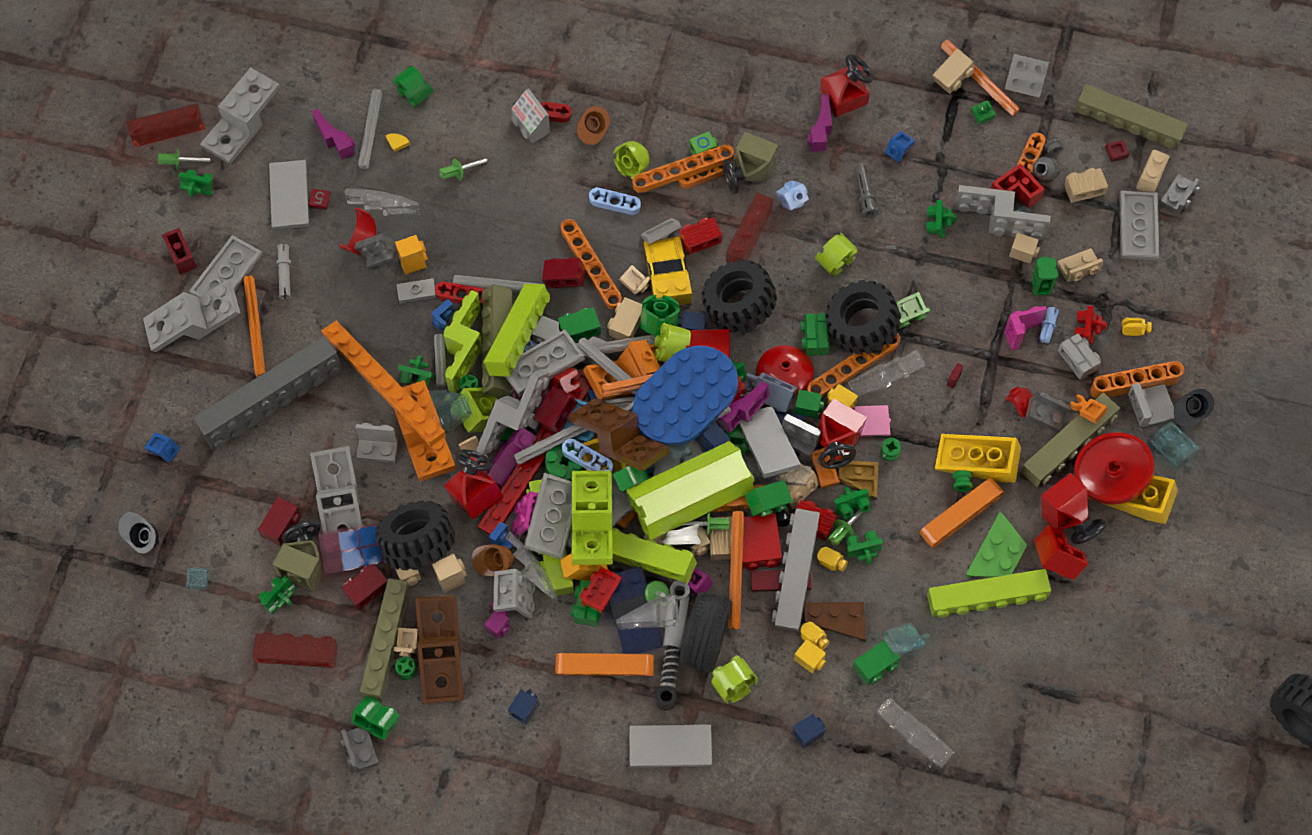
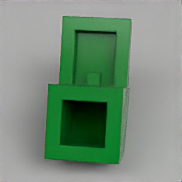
M631 466L612 474L621 493L649 479L645 470L640 471Z

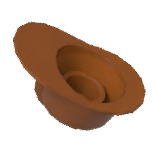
M601 106L589 107L584 112L577 124V134L582 142L587 145H595L603 138L610 125L608 112Z
M482 545L474 550L472 564L477 573L482 576H494L496 571L508 570L512 566L516 555H512L509 548L503 545Z

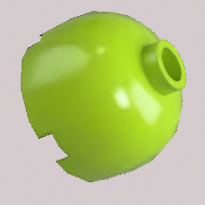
M628 141L617 146L614 150V154L616 153L615 165L625 177L628 174L633 179L636 175L644 173L649 166V154L646 148L639 142Z

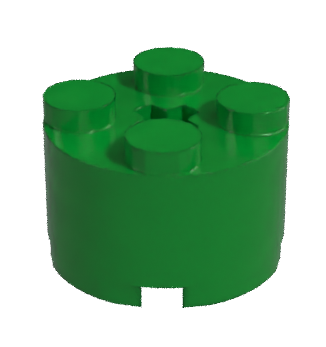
M410 65L397 75L392 82L397 87L396 90L403 98L406 96L411 107L416 108L434 93V90L429 82L426 83L425 77L414 66Z
M652 295L644 299L640 328L656 337L657 335L660 336L663 323L678 326L679 304L672 297L663 295L662 298H656L657 295Z
M562 444L550 449L546 454L547 474L572 481V471H585L584 467L564 456ZM573 445L572 447L567 446L568 452H570L571 450L575 451Z

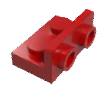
M601 566L598 572H593L589 587H585L580 594L581 605L584 607L588 605L602 613L622 581V577Z

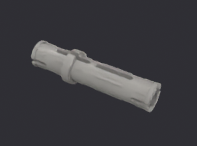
M283 244L277 246L278 260L276 261L279 269V298L284 299L285 292L286 299L291 298L289 245L284 244L283 251Z

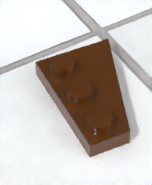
M864 602L804 603L805 623L813 622L823 630L834 631L843 636L859 639V641L866 642Z

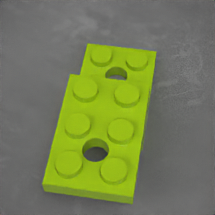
M472 290L468 296L464 297L462 307L454 313L453 322L445 328L443 333L447 352L455 355L454 363L445 372L448 390L454 395L460 389L459 381L461 377L469 374L482 352L480 333L470 329L481 311L479 295Z
M572 471V565L612 564V471ZM594 486V487H596V488H594V489H589L588 487ZM589 546H596V548H594V549H590V548H588V547H589Z

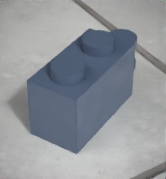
M749 373L746 374L743 382L746 390L753 391L761 382L768 384L770 396L763 405L767 404L772 406L777 412L786 413L792 404L798 387L765 373H762L759 377Z

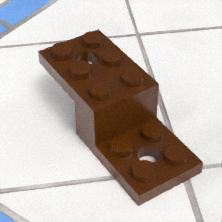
M592 399L589 403L569 415L571 423L597 433L601 454L640 471H644L669 454L668 446L640 435L638 416L600 399Z
M456 594L416 598L419 633L417 647L423 704L464 700L460 662L462 652ZM440 612L443 615V619L439 622L434 621L432 614ZM443 676L447 679L448 683L445 686H439L436 683V679Z

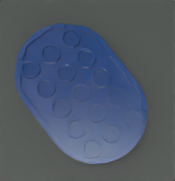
M692 346L678 351L640 387L635 396L633 413L638 416L640 432L646 438L666 446L667 444L683 445L693 441L733 402L738 389L736 368L729 357L712 347Z

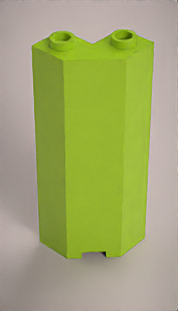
M728 441L626 489L629 504L639 516L642 530L652 540L744 496L746 493L754 490L753 482L755 480L742 458L739 447H735Z

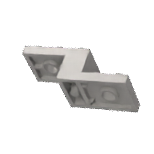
M250 67L219 104L218 109L222 119L200 144L201 148L231 164L263 126L259 113L281 88L280 84ZM253 88L259 89L257 93L250 92ZM224 139L231 140L228 144H222Z
M959 185L954 210L961 212L970 211L979 214H991L989 233L997 236L1007 235L1016 238L1017 233L1044 240L1051 217L1049 215L1013 211L1015 192Z
M225 280L200 297L183 292L144 317L143 321L150 349L157 352L183 335L200 340L241 313L232 281Z
M540 370L531 374L521 401L508 395L496 400L476 452L486 455L496 450L500 444L499 436L501 432L505 431L506 426L519 430L532 424L535 414H533L535 407H538L542 400L541 392L543 389H546L549 383L547 378L549 372Z
M350 446L311 452L310 456L317 487L316 499L327 552L341 550L339 532L337 530V527L341 524L347 525L349 531L355 530L357 532L358 547H360V535L357 529L363 528ZM332 463L337 464L339 467V471L335 474L328 471V466Z

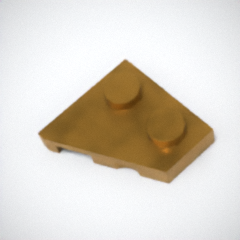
M852 461L839 468L838 478L841 483L855 490L857 489V491L867 488L869 497L877 500L878 462Z

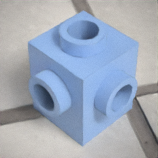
M789 181L784 184L783 188L776 191L783 208L789 210L799 208L804 205V202L809 200L805 185L796 181Z

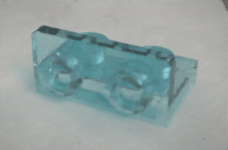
M448 393L440 403L434 405L442 429L446 434L453 431L472 414L464 394Z
M1172 421L1159 429L1150 441L1177 468L1199 449Z
M911 622L888 629L881 634L894 655L901 652L906 654L913 648L918 650L926 645L925 641L930 637L928 633L919 636Z

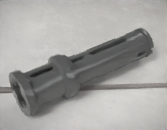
M860 164L855 167L861 194L859 202L863 207L862 216L864 218H873L879 214L875 206L876 198L871 192L866 166Z

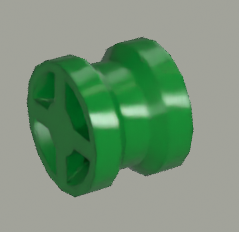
M464 375L459 381L460 391L467 387L479 388L478 380L473 375Z
M895 438L886 439L881 448L882 458L886 461H895L900 455V442Z
M961 470L953 473V479L955 480L953 484L954 491L967 492L973 489V484L970 481L972 478L970 471Z
M407 656L397 660L395 669L398 676L402 680L414 678L417 673L414 660Z

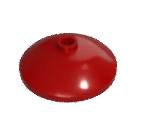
M775 346L767 350L757 364V377L765 373L798 387L794 397L798 396L799 390L806 391L813 379L814 371L810 358L805 352L794 346ZM787 364L789 367L784 368L782 365Z

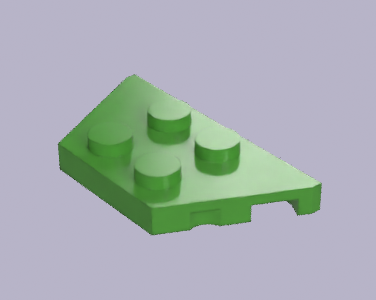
M999 512L965 577H984L986 579L1011 575L1016 568L1027 544L1001 512Z

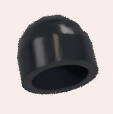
M785 510L776 513L777 526L785 527L790 524V515Z

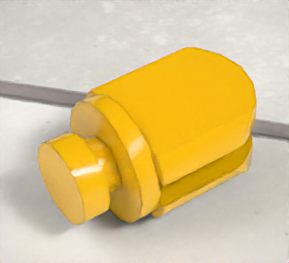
M1125 318L1122 321V333L1126 336H1144L1145 331L1146 333H1151V322L1146 324L1145 319Z
M823 547L818 552V562L821 566L831 571H837L839 568L842 572L847 567L848 561L843 560L841 553L829 547Z
M807 622L801 627V638L804 641L808 639L821 650H824L829 645L830 641L826 638L824 631L813 622Z

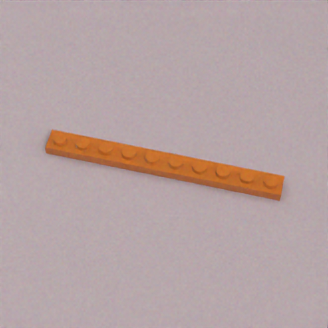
M337 320L321 330L323 336L430 447L446 437L445 431Z

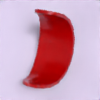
M355 208L357 221L353 236L346 246L340 244L339 248L362 255L354 249L355 243L375 236L376 224L368 212Z

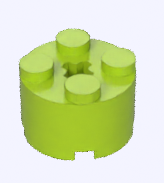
M840 233V235H835L824 245L823 253L818 252L815 260L830 275L836 277L841 273L842 267L845 264L850 265L856 259L855 255L858 253V250Z
M663 323L660 336L657 335L654 340V346L657 347L654 353L656 360L665 363L675 353L685 349L686 345L689 346L690 330Z
M739 656L733 657L724 667L719 666L712 672L714 677L711 684L727 704H729V700L734 703L744 698L751 692L750 687L752 684L756 686L758 683V677L745 660Z

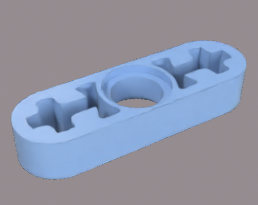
M593 188L589 192V201L593 206L629 215H636L640 212L641 202L635 196L602 188ZM600 195L598 200L594 199V197ZM618 198L620 202L617 205H613L610 203V200ZM632 203H635V206H633V208H630V205H632Z
M567 439L563 442L562 452L568 459L589 471H601V466L607 464L608 470L604 469L603 471L613 472V464L610 459L575 439ZM573 445L575 451L571 450L570 452H568L567 446L572 447ZM585 454H591L593 460L591 462H584L582 457Z

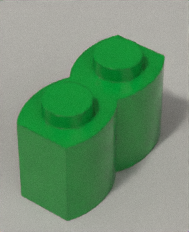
M365 696L353 710L351 721L356 726L368 730L377 738L386 740L397 726L400 715L395 709L383 706L376 698Z

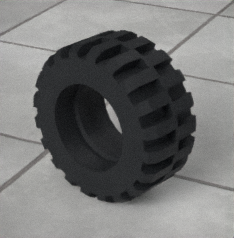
M744 260L730 261L725 266H719L716 272L713 271L710 274V278H707L704 283L705 287L702 289V303L713 323L720 327V329H729L732 333H737V331L741 333L747 332L748 329H755L758 324L762 325L765 319L771 316V310H774L776 306L777 293L768 272L762 265L750 260H746V262ZM747 289L752 290L743 300L727 303L729 298L735 293Z
M859 280L858 283H848L849 286L841 287L839 292H835L831 297L832 301H829L827 304V310L825 311L827 327L837 345L841 349H845L846 352L853 353L854 351L855 354L862 355L863 352L871 354L874 350L879 351L883 349L882 346H887L891 343V338L896 337L897 330L901 325V314L894 296L883 284H876L875 281L869 280L866 282L865 280ZM867 308L878 310L876 317L868 324L863 326L848 325L850 318L856 312Z
M420 500L415 503L409 502L404 506L401 505L397 507L398 509L392 510L387 516H384L381 519V523L377 526L375 537L382 556L388 565L398 570H417L420 567L425 568L431 563L438 562L439 558H443L446 556L447 551L451 550L455 541V532L447 510L442 505L433 501L425 502Z
M1293 674L1270 697V708H1272L1271 711L1276 716L1278 723H1281L1283 728L1292 737L1297 738L1300 743L1308 745L1312 749V677L1306 674Z

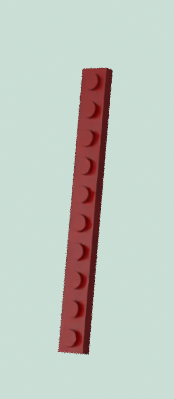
M579 370L571 385L575 382H580V385L569 392V394L575 399L584 401L592 387L584 372ZM541 428L533 445L555 433ZM548 451L516 466L501 489L503 496L490 506L477 526L479 530L490 535L500 521L502 523L506 522L516 503L519 502L528 488L529 482L533 480L546 460Z

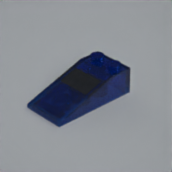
M642 567L615 573L622 577V581L611 597L609 605L623 654H638L663 647L653 606L645 597L647 584Z

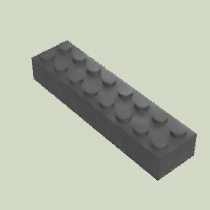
M323 336L193 417L201 435L212 450L222 447L231 438L241 435L242 431L257 425L261 419L273 415L277 409L289 405L296 397L305 395L312 387L319 386L328 377L338 374L342 367L337 352L326 337Z

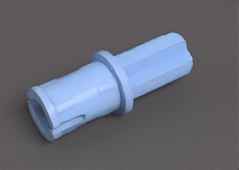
M1054 307L1047 308L1045 320L1041 323L1042 330L1039 339L1042 343H1049L1052 332L1056 329L1055 323L1059 310L1056 309L1055 311Z

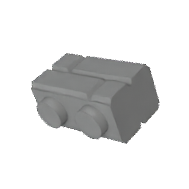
M1079 334L1062 342L1058 348L1060 355L1080 380L1094 373L1100 367V356L1096 352H1092L1087 339L1082 338Z

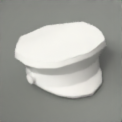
M699 524L667 532L666 538L662 541L663 544H701L697 533Z

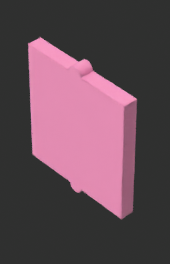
M888 405L854 407L855 411L867 417L860 437L890 436L889 423L891 419L889 418Z

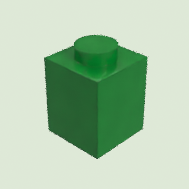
M799 390L795 414L817 419L818 412L822 413L824 401H821L822 394Z

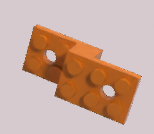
M650 344L649 346L654 354L657 347L654 344ZM626 348L614 363L631 378L643 376L631 350ZM657 361L660 367L664 364L663 362ZM598 364L588 365L583 369L597 399L606 401L635 396L630 391L604 396L601 392V385L608 384L605 380L611 383L617 382V380Z
M425 380L402 387L442 428ZM394 409L419 482L457 470L445 437L430 447ZM430 457H437L432 462L427 461Z

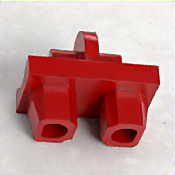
M1088 306L1087 310L1077 311V322L1085 323V327H1076L1075 335L1079 334L1082 338H1086L1089 345H1093L1094 331L1096 335H1100L1101 331L1107 329V323L1102 321V316H1097L1096 320V313L1093 312L1094 306Z

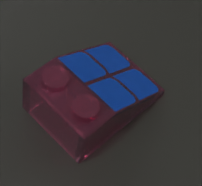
M379 523L320 532L318 536L324 573L344 572L370 566L373 563L374 565L384 563L385 560L375 537Z

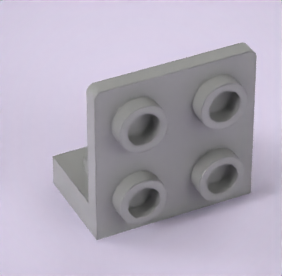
M1014 54L1005 89L1040 97L1049 62Z
M1140 383L1132 384L1128 396L1140 428L1175 420L1174 407L1165 384L1145 389L1141 388Z
M356 424L355 429L359 438L357 460L395 464L399 444L395 429L389 425Z
M517 569L496 571L494 573L493 610L496 612L516 610L525 617L532 618V612L534 611L533 592L535 591L533 580Z

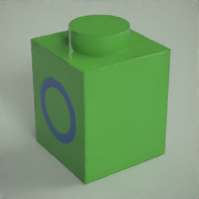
M710 132L689 139V149L692 155L718 147L717 139L712 137Z

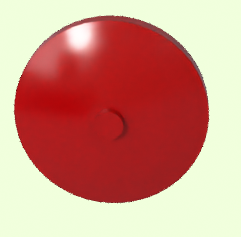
M1120 432L1107 433L1094 438L1082 448L1075 462V476L1087 487V496L1096 502L1109 505L1126 503L1140 496L1151 484L1155 472V463L1149 447L1138 437Z

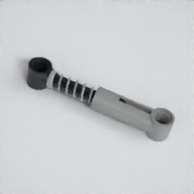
M681 581L674 582L670 587L663 641L666 657L663 659L665 664L662 666L664 671H662L661 686H659L656 693L657 705L664 711L671 710L676 705L677 689L675 688L676 684H674L675 679H677L675 674L678 672L676 666H678V653L681 651L684 640L690 598L688 584ZM678 590H682L685 592V594L682 596H677L675 592ZM678 605L680 606L678 620H675L676 606ZM663 695H670L672 699L665 702L661 700V697Z

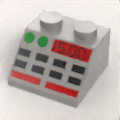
M529 89L525 90L512 107L511 119L515 126L521 128L523 137L529 139L533 144L550 134L549 116Z

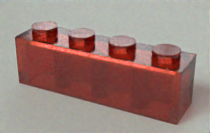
M198 103L127 121L129 134L135 147L205 130L203 116Z
M758 192L756 193L726 251V262H737V260H744L746 262L773 210V198Z
M262 632V634H256L252 657L256 663L335 668L338 644L336 639L330 636L314 638L311 635H302V637H295L289 633H283L281 636L274 635L271 632Z

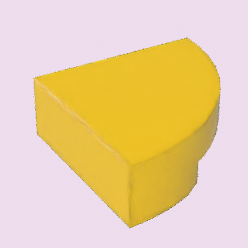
M386 135V139L393 152L410 145L409 140L403 135Z

